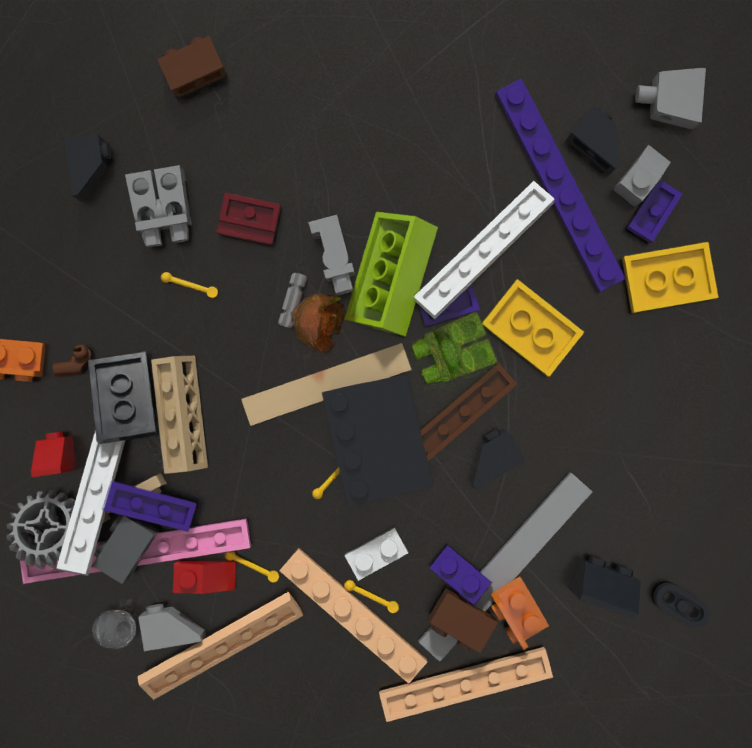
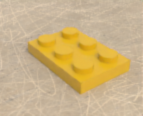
M708 242L622 257L632 313L718 298Z
M518 279L481 324L547 377L553 373L584 333V331Z

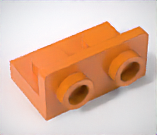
M0 339V379H4L5 374H13L16 381L32 382L33 376L43 377L46 343Z
M520 576L491 593L495 604L491 606L499 621L506 619L509 626L505 628V631L513 644L519 641L523 650L528 648L525 640L549 626Z

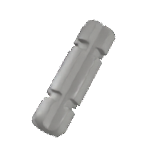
M293 273L289 282L291 287L287 289L282 307L284 312L280 314L278 321L280 326L286 328H293L296 319L294 315L298 312L303 295L301 290L305 288L307 277L303 274Z

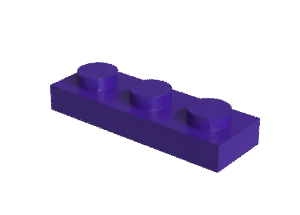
M110 481L102 509L188 532L196 503Z

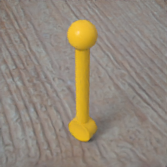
M164 272L161 275V280L164 283L173 282L204 292L210 298H215L218 295V290L215 287L206 288L175 278L169 272Z
M339 467L320 488L313 490L312 496L315 499L323 497V492L340 474Z
M228 551L224 554L226 560L239 562L267 576L270 582H276L279 579L277 571H268L237 556L234 551Z
M348 580L344 584V588L347 591H355L386 606L390 613H396L399 609L396 601L388 602L356 586L352 580Z

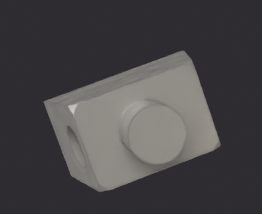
M706 68L659 72L654 77L652 86L638 85L635 101L636 103L650 104V118L653 120L687 129H694L702 122Z

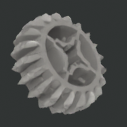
M49 490L47 495L42 491H38L36 499L32 496H27L28 503L26 505L17 503L20 509L18 514L10 513L15 521L14 523L6 524L7 528L13 531L6 537L8 541L13 542L9 546L10 550L14 553L17 552L16 558L20 561L25 560L26 565L32 567L36 564V567L39 569H44L47 564L51 568H56L75 500L73 498L68 499L65 493L60 492L57 495L53 490ZM57 509L64 512L66 526L58 523ZM28 533L35 536L36 550H32L29 545ZM61 538V540L56 545H54L56 540Z

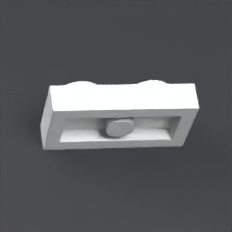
M395 527L346 553L345 557L359 581L408 554V551Z

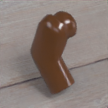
M84 345L75 346L69 361L53 363L54 376L82 373L88 364V360H91V351Z

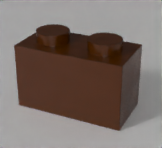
M210 36L194 38L188 43V46L179 50L177 48L170 49L163 54V57L157 59L176 98L227 76Z
M447 588L428 617L429 622L433 625L431 627L433 631L443 637H447L449 634L457 639L456 644L468 652L474 649L481 653L498 624L494 616Z

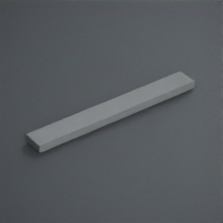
M571 472L568 473L480 571L493 583L477 602V607L486 611L494 602L491 593L513 581L592 493ZM430 627L418 641L437 660L441 661L456 645L457 639L449 634L447 637H443Z

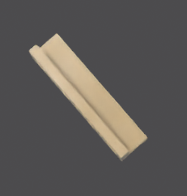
M172 356L151 360L164 474L208 468L195 356ZM182 362L186 363V377L183 374ZM187 393L189 394V397H190V403H189V405H188L187 402H186V394H187ZM190 421L193 423L192 433L190 432L189 428ZM193 450L196 451L197 464L193 462Z

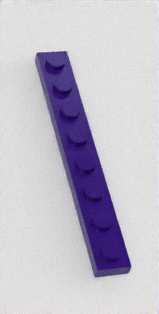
M522 78L496 91L495 95L545 191L555 199L553 206L598 293L626 279Z

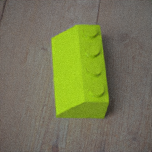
M376 212L344 320L406 337L416 304L414 296L420 290L438 227L416 216Z

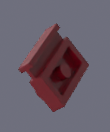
M225 193L216 233L273 246L281 204Z

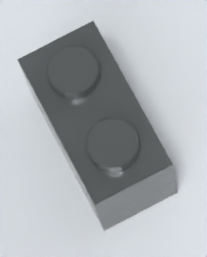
M118 516L109 530L112 532L111 537L107 542L102 541L94 553L97 559L92 565L121 584L129 580L159 530L145 521L128 516H123V518Z

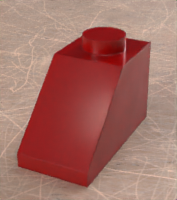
M63 432L45 434L46 440L36 441L31 477L77 470L73 436L63 437Z
M179 559L174 563L173 593L207 594L235 590L237 562L228 560Z

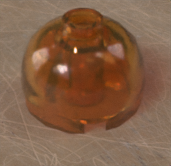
M316 293L309 295L299 306L295 307L292 313L296 337L305 346L321 352H327L333 347L335 342L330 340L334 332L337 335L340 334L344 320V305L338 303L339 300H342L340 297Z

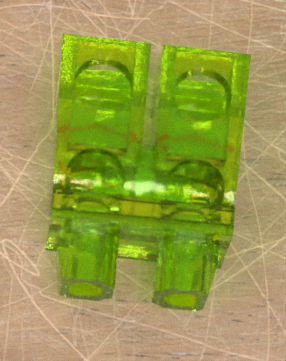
M477 311L424 334L425 338L411 345L417 360L432 354L435 365L421 370L427 384L441 380L444 383L498 363L489 339L461 349L462 345L486 336Z

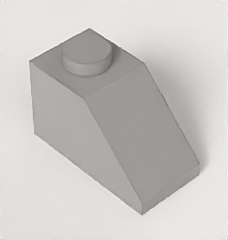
M648 145L613 190L635 207L645 199L661 179L671 162Z
M163 604L151 605L146 607V611L138 617L144 651L201 642L206 636L205 630L174 607L164 608Z

